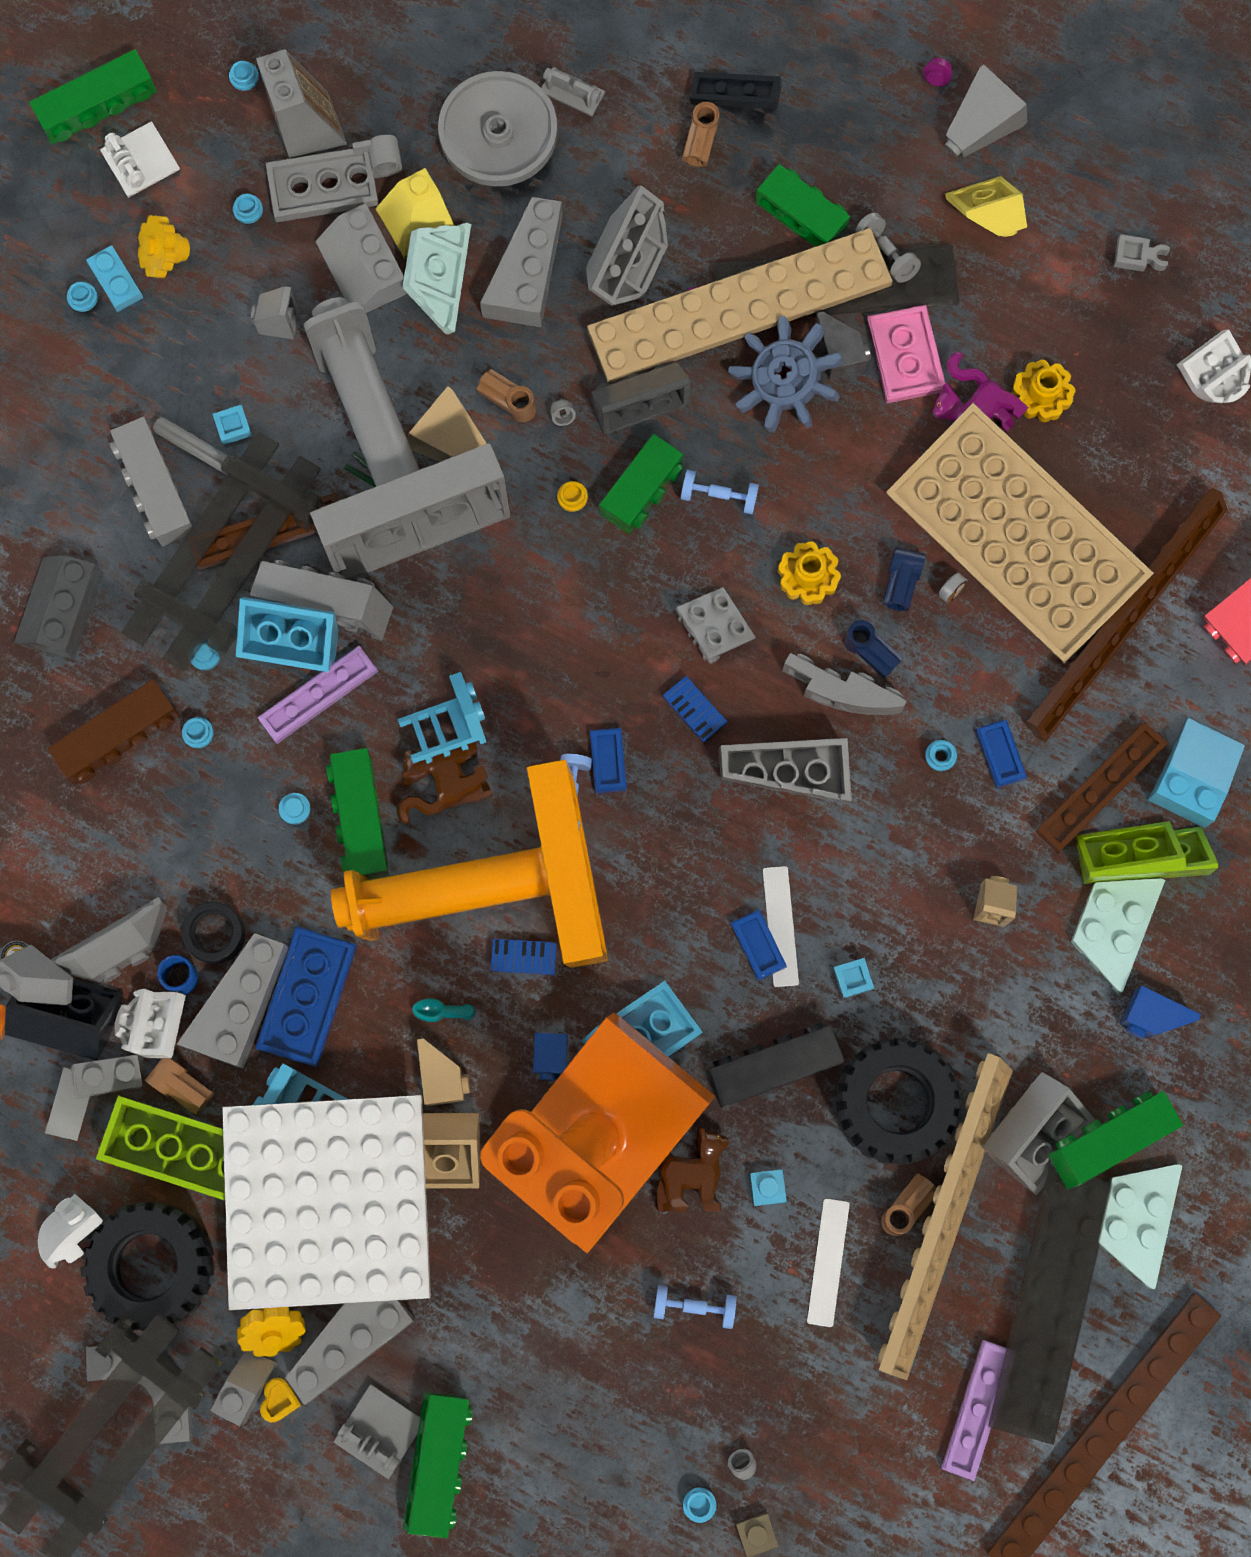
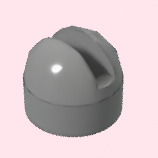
M566 399L553 402L550 407L551 418L554 424L558 426L569 425L576 417L573 405ZM565 409L566 413L561 415L559 411Z
M736 1450L728 1459V1466L736 1478L746 1480L755 1474L757 1469L756 1460L749 1450Z

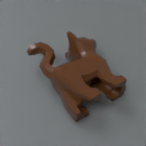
M475 742L467 744L469 749L464 751L462 747L450 750V756L445 757L443 753L431 757L433 762L428 764L426 760L413 764L410 755L417 753L414 750H408L404 753V773L402 774L403 778H405L403 781L404 786L414 784L428 774L432 775L437 798L432 803L420 796H408L402 799L397 806V816L402 823L410 821L409 810L411 808H416L426 815L440 813L444 809L453 808L461 804H474L493 797L488 782L484 783L488 779L484 766L476 767L475 772L468 776L463 775L460 767L462 764L478 756Z
M698 1127L696 1138L698 1158L679 1157L672 1155L671 1152L659 1166L660 1180L657 1188L658 1212H688V1203L683 1200L684 1189H699L700 1200L705 1212L721 1211V1202L715 1199V1191L720 1177L719 1158L722 1152L729 1146L727 1137L717 1132L705 1131L703 1127Z

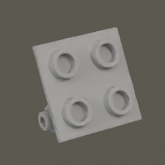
M724 587L676 608L680 616L678 618L679 622H682L689 632L688 636L695 638L693 644H699L698 648L703 655V660H708L710 664L716 662L720 658L719 655L756 638Z
M370 1384L347 1422L339 1430L338 1436L333 1443L389 1479L417 1436L420 1417Z

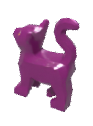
M961 352L953 353L947 362V369L950 375L960 381L975 380L978 388L966 404H963L951 386L945 383L943 385V392L938 394V399L932 411L934 418L945 419L954 423L974 403L990 419L992 417L996 418L1001 423L1000 429L1007 433L1015 425L1012 416L1019 419L1029 407L1015 395L1003 390L996 382L989 380L987 375L978 368L961 369L959 362L962 360L963 354Z

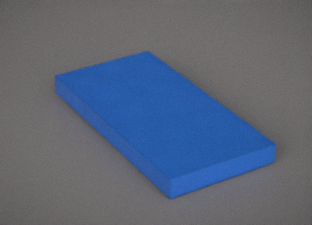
M295 927L255 1049L318 1068L356 953L357 944L301 927Z

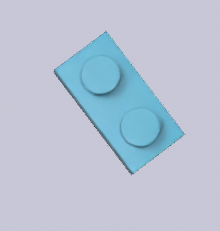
M112 245L86 259L117 312L143 298Z

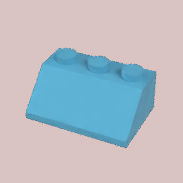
M247 597L240 598L236 657L329 672L336 659L338 625L335 612Z

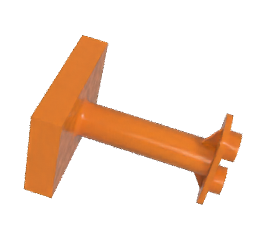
M614 1012L606 1017L531 1112L519 1109L507 1116L482 1148L480 1159L482 1165L567 1239L588 1254L716 1096Z

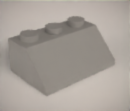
M366 203L339 215L316 240V244L336 284L348 303L361 302L366 313L408 294L402 288L404 275Z
M1041 1072L1016 1105L1010 1109L1008 1115L996 1130L990 1134L982 1148L1001 1168L1037 1196L1056 1172V1168L1048 1156L1049 1153L1058 1149L1055 1143L1070 1134H1073L1075 1138L1083 1135L1084 1133L1081 1128L1095 1121V1119L1067 1086Z

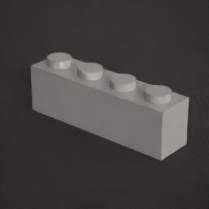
M143 416L110 430L114 441L109 443L115 458L117 460L122 458L125 468L121 469L122 475L128 487L133 485L137 494L132 496L139 513L144 511L149 521L145 522L144 526L151 540L157 538L163 547L196 533L145 417Z

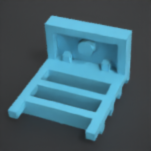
M461 672L449 676L456 695L455 699L398 719L400 727L412 723L422 751L410 755L413 764L422 760H426L428 764L433 762L431 757L442 753L445 757L450 756V750L462 747L463 751L469 749L467 744L478 740L480 744L486 743L480 721L485 720L484 713L479 701L476 703L472 702L477 700L472 682L465 684ZM445 711H448L458 737L449 742H446L436 716ZM428 717L431 718L440 745L429 749L418 722Z
M282 1063L280 1069L275 1067L268 1077L266 1085L269 1088L264 1097L259 1096L253 1105L298 1103L308 1085L317 1089L311 1102L321 1101L325 1094L334 1100L349 1099Z

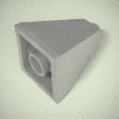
M983 64L979 68L946 133L947 142L944 144L945 147L955 157L959 154L966 157L1022 128L1028 122L1027 104Z

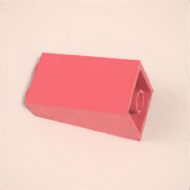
M1251 578L1206 614L1204 620L1207 624L1203 626L1214 640L1220 637L1228 646L1224 651L1235 664L1241 661L1244 666L1251 661Z

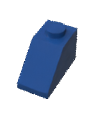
M1140 986L1134 990L1119 1024L1127 1027L1126 1032L1130 1035L1144 1039L1145 1036L1150 1038L1196 1022L1200 1019L1201 1014L1144 986Z

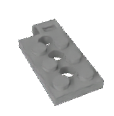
M379 135L371 140L354 142L353 149L266 163L275 221L277 223L349 211L365 203L368 207L378 206L374 178L392 176L402 170L397 138L392 135ZM356 173H364L367 176V179L360 184L351 181L352 176ZM326 178H335L338 181L336 186L330 189L324 188L322 182ZM303 182L308 185L307 190L303 193L292 191L293 186L297 183Z

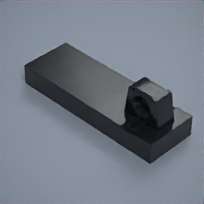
M694 72L689 99L692 105L711 102L715 106L777 109L782 80L780 76Z

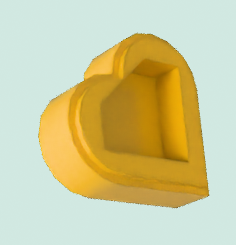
M276 1377L269 1380L265 1385L264 1395L266 1399L260 1406V1413L264 1420L277 1422L303 1404L288 1381L284 1378Z

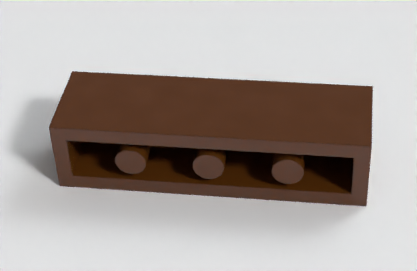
M153 678L47 748L67 780L73 785L77 783L84 784L90 781L96 775L95 772L106 765L108 767L117 763L122 758L121 754L130 748L137 749L149 740L148 737L159 730L161 732L170 728L175 723L174 719L180 715Z

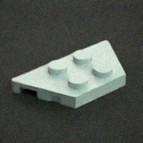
M469 223L457 226L444 225L436 228H418L411 231L402 288L445 334L454 333L456 328L471 224Z
M1164 879L1095 882L1089 893L1071 943L1081 954H1084L1089 959V963L1093 968L1100 972L1112 985L1111 988L1119 994L1123 992L1163 888Z
M1178 1164L1113 1177L1109 1179L1095 1242L1107 1253L1115 1257L1117 1262L1126 1270L1132 1272L1149 1289H1155L1182 1170V1165Z

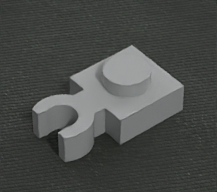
M1120 234L1117 240L1114 267L1144 272L1146 264H1150L1153 269L1163 271L1166 269L1168 262L1159 260L1157 255L1167 256L1170 247L1167 245H1157L1152 248L1149 247L1150 239Z

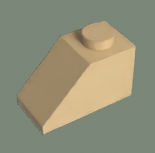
M991 876L990 879H985L980 885L973 920L1001 927L1009 924L1015 919L1017 886L1009 884L1010 880L1004 877Z
M418 1039L424 1105L435 1106L465 1102V1094L470 1093L468 1074H462V1069L425 1039Z

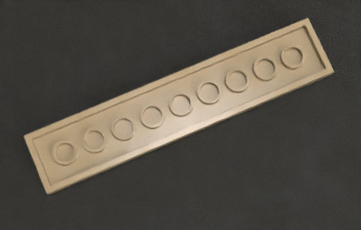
M869 228L588 325L587 330L607 383H613L624 379L632 373H642L653 369L658 364L671 363L743 338L748 332L754 334L778 325L780 316H785L788 321H792L890 287L892 279L873 232Z
M988 1053L986 1060L981 1061L976 1072L978 1083L975 1092L971 1091L968 1095L965 1109L968 1112L964 1123L960 1122L956 1129L955 1141H957L954 1153H950L945 1161L944 1172H946L943 1185H938L934 1193L933 1203L936 1205L932 1217L928 1216L923 1225L922 1234L925 1237L922 1246L915 1250L912 1257L911 1266L914 1269L911 1278L904 1282L901 1289L900 1298L903 1299L899 1312H894L890 1321L889 1330L892 1331L888 1344L885 1343L882 1346L878 1356V1362L881 1363L880 1371L904 1380L908 1379L980 1169L985 1154L982 1146L992 1133L1013 1072L1001 1057Z

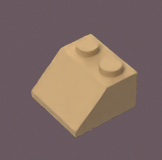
M423 1113L426 1189L479 1188V1113Z

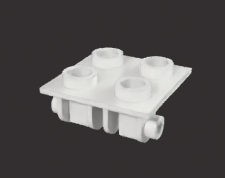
M152 121L123 137L115 133L107 134L105 136V147L100 149L128 198L180 170Z

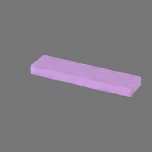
M358 645L334 662L329 672H320L257 718L276 744H278L372 677L378 670Z
M982 1340L941 1469L975 1481L1015 1351Z

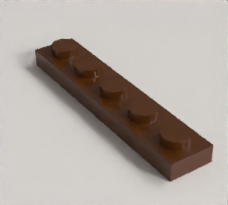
M336 493L189 538L188 541L197 569L202 570L318 533L310 512L338 502Z
M1144 722L1035 832L1056 853H1059L1168 743Z

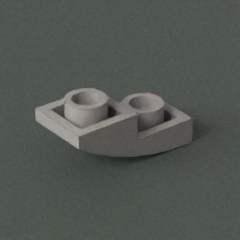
M64 1065L45 1134L77 1141L90 1096L75 1097L71 1066Z

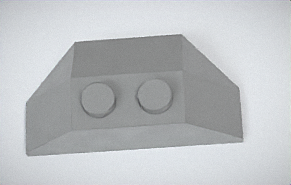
M641 185L637 186L610 216L586 266L588 289L611 306L644 297L668 247L666 223L663 215L664 202Z
M157 897L50 960L71 976L95 982H110L121 975V969L130 964L137 966L149 959L148 954L156 949L168 906L164 900Z

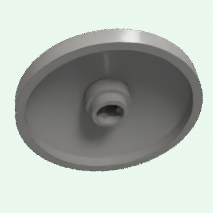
M485 72L466 79L449 94L441 108L438 120L441 148L450 165L465 178L487 186H509L532 177L548 162L557 141V117L548 95L532 80L512 72Z

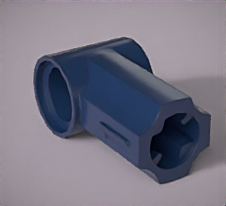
M895 547L889 568L891 575L884 595V606L899 612L909 611L916 581L920 579L926 554Z
M858 620L852 623L844 635V645L847 650L858 654L884 679L903 660V657L876 633L874 626L866 620ZM855 631L864 633L867 642H856L852 633Z

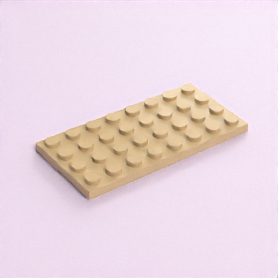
M974 403L886 492L903 511L1064 664L1154 574Z

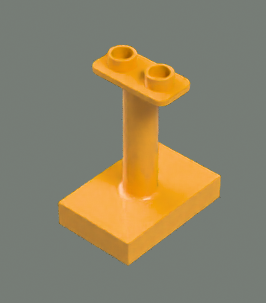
M566 759L527 767L541 841L540 847L369 880L368 877L354 870L345 871V887L331 889L332 909L338 928L347 927L348 931H354L356 937L368 941L379 940L378 928L549 895L552 899L563 963L570 968L609 961L574 777Z

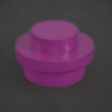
M934 58L925 65L923 76L931 85L945 86L951 81L952 67L947 60Z

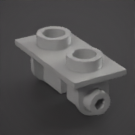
M555 67L545 70L543 76L545 82L542 89L548 97L589 116H593L605 94L604 90L562 72Z

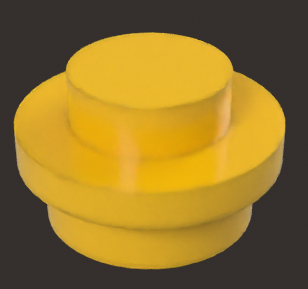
M569 481L559 488L557 500L564 510L576 512L586 505L588 493L581 483Z

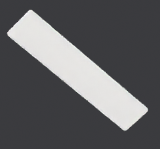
M788 867L764 868L763 878L768 928L787 965V968L773 974L774 987L795 986L799 984Z
M824 1199L807 1318L808 1324L833 1327L849 1202Z

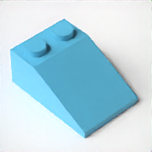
M1187 718L1148 801L1206 828L1215 821L1221 809L1245 745Z
M663 981L616 1013L668 1057L703 1033L666 981ZM600 1025L582 1040L584 1044H586Z

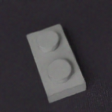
M138 1055L85 1062L71 1066L76 1098L142 1087Z

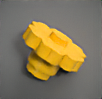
M149 215L147 223H142L141 231L138 235L140 267L145 269L147 277L165 278L167 271H172L174 264H179L181 261L188 259L190 253L189 241L186 237H182L181 234L175 233L174 225L169 224V219L166 216Z
M1039 360L1028 363L1025 371L1016 375L1011 392L1029 407L1023 414L1026 418L1031 419L1037 416L1041 422H1048L1059 419L1062 411L1070 408L1075 394V387L1069 384L1071 374L1064 370L1061 364L1049 366L1047 361Z
M814 542L796 544L794 552L783 554L782 561L778 566V574L783 577L780 582L781 590L786 592L787 597L791 600L800 597L804 605L822 603L825 594L832 595L835 593L840 581L841 574L836 570L838 558L833 555L828 547L818 549Z
M289 1307L253 1309L240 1319L241 1326L236 1330L237 1342L241 1346V1350L253 1351L254 1356L273 1357L279 1351L289 1352L301 1344V1335L306 1332L303 1317H301V1313L299 1311H289Z

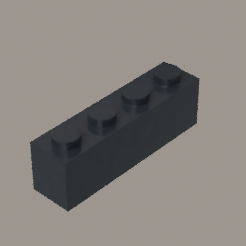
M822 1023L812 1025L803 1029L805 1035L794 1039L791 1034L773 1040L775 1046L764 1050L761 1045L751 1047L743 1051L745 1057L734 1061L731 1056L714 1061V1068L709 1069L708 1073L721 1108L842 1065L845 1061L831 1025L823 1028Z

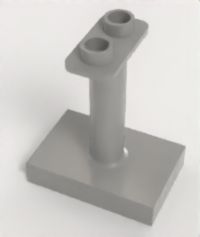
M341 297L331 298L318 304L312 310L313 317L306 321L304 328L319 370L323 373L330 372L376 485L374 488L310 512L334 572L345 576L347 580H351L510 518L505 478L491 444H485L420 470L373 357L376 347L363 304L361 302L348 303L345 298Z

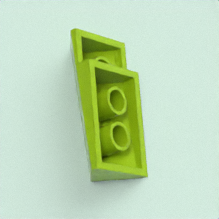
M1170 821L1076 835V845L1084 884L1210 875L1218 869L1217 859L1201 826L1173 830Z

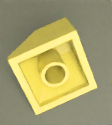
M426 168L399 181L376 208L377 214L404 259L408 255L411 231L426 227L454 226L441 194Z
M1001 176L945 193L946 199L962 214L998 236H1012L1018 230L1027 228L1023 193Z

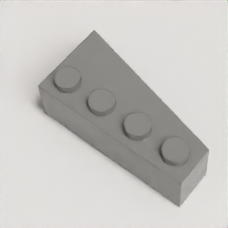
M531 198L480 302L482 318L542 327L563 218L561 201Z
M254 933L177 1045L244 1069L276 987L289 947L281 942Z

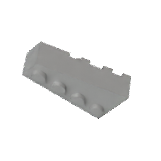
M274 560L273 563L261 561L250 592V596L253 599L335 612L337 625L344 627L346 631L357 633L358 629L361 628L367 630L371 634V638L381 641L383 640L393 610V606L375 588V584L369 580L358 578L355 582L347 580L345 576L335 572H329V575L319 574V571L308 566H302L301 569L292 568L290 564L281 560Z
M848 738L721 745L719 747L720 780L848 804L852 802Z
M402 1300L344 1303L285 1379L303 1404L306 1405L410 1326L416 1319Z

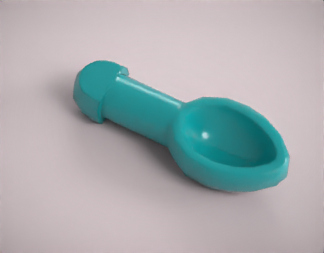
M432 998L420 1000L412 1008L413 1014L426 1022H437L442 1018H464V1021L473 1019L476 1014L474 1006L470 1004H465L464 1006L444 1005L443 1002Z

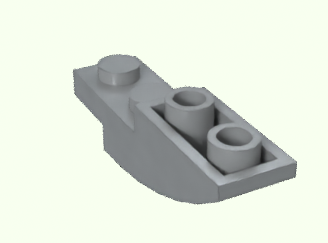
M790 653L783 666V672L808 685L804 697L837 710L865 715L899 714L907 700L902 698L903 695L899 691L891 687L884 689L874 683L875 680L865 673L859 672L856 674L851 671L845 682L841 680L842 677L837 672L828 668L822 670L814 666L813 660L802 654L795 656Z

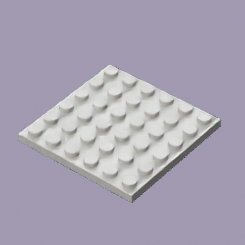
M422 1095L223 1107L229 1310L431 1298Z

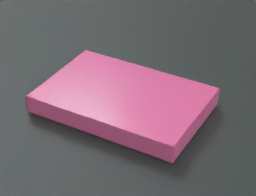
M926 305L867 316L866 321L886 404L942 393L945 379Z

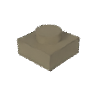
M767 1512L736 1523L746 1557H752L779 1547Z

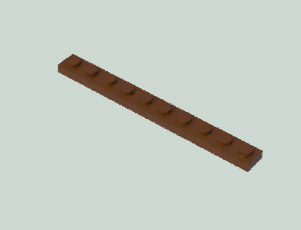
M1211 488L1205 497H1202L1197 502L1194 511L1179 525L1175 535L1168 543L1163 545L1159 555L1148 566L1154 574L1104 623L1097 634L1089 639L1086 648L1079 657L1070 663L1064 676L1051 687L1049 695L1041 705L1033 710L1027 722L1036 738L1044 742L1048 740L1228 509L1221 491Z
M1192 1294L987 1550L986 1553L991 1557H1031L1221 1318L1217 1311L1197 1294Z

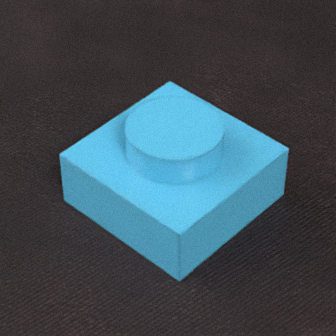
M242 405L212 414L223 445L252 436Z
M865 958L833 968L842 999L874 989Z
M783 1169L750 1173L754 1206L787 1202Z

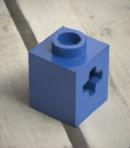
M535 1033L533 1073L540 1075V1080L556 1081L566 1069L567 1034Z

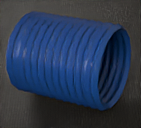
M172 955L162 960L158 966V980L169 992H178L186 995L195 989L198 983V973L188 959L180 955ZM180 964L187 965L190 972L186 982L176 987L169 986L166 979L170 969Z

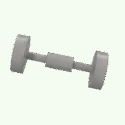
M879 213L866 215L858 223L856 233L871 228L875 239L878 240L877 245L889 259L895 260L890 270L893 278L899 283L910 280L919 271L921 266L920 260L914 253H906L899 256V250L887 236L881 235L886 226V222Z

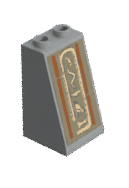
M286 49L256 58L270 106L289 159L322 154L347 146L328 91Z

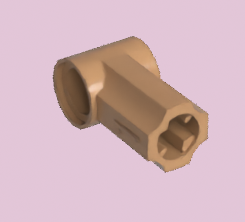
M699 103L693 110L692 123L682 161L690 166L698 168L707 167L719 123V110L713 103ZM707 117L710 118L712 122L709 124H703L699 121V119Z
M492 369L485 372L476 389L478 394L509 412L511 417L517 422H528L535 416L536 404L534 395L528 387L518 386ZM521 400L529 402L523 408L515 407V404Z
M161 1058L145 1081L163 1095L171 1096L191 1113L198 1115L208 1105L214 1092L187 1073L188 1070L174 1059Z
M916 1173L889 1209L883 1213L881 1217L883 1230L887 1234L896 1237L910 1231L920 1215L932 1202L936 1191L935 1185L926 1177ZM892 1212H899L905 1217L906 1222L903 1229H896L891 1225L890 1215Z

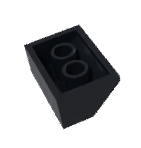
M73 978L72 1002L67 1005L21 1002L12 996L6 1005L5 1035L97 1061L110 1039L123 999V992Z

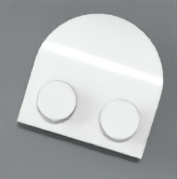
M1222 330L1177 364L1192 392L1207 402H1233L1241 398L1250 388L1248 382L1251 372L1250 354L1243 355L1229 330Z
M147 989L135 991L133 993L135 998L129 1005L123 1004L120 1007L115 1020V1036L121 1039L123 1044L121 1048L146 1058H172L186 995L178 992H152Z
M76 1194L71 1198L62 1200L56 1206L55 1211L46 1218L39 1230V1253L49 1268H56L58 1262L63 1259L68 1263H72L80 1258L84 1252L77 1244L103 1222L99 1215Z

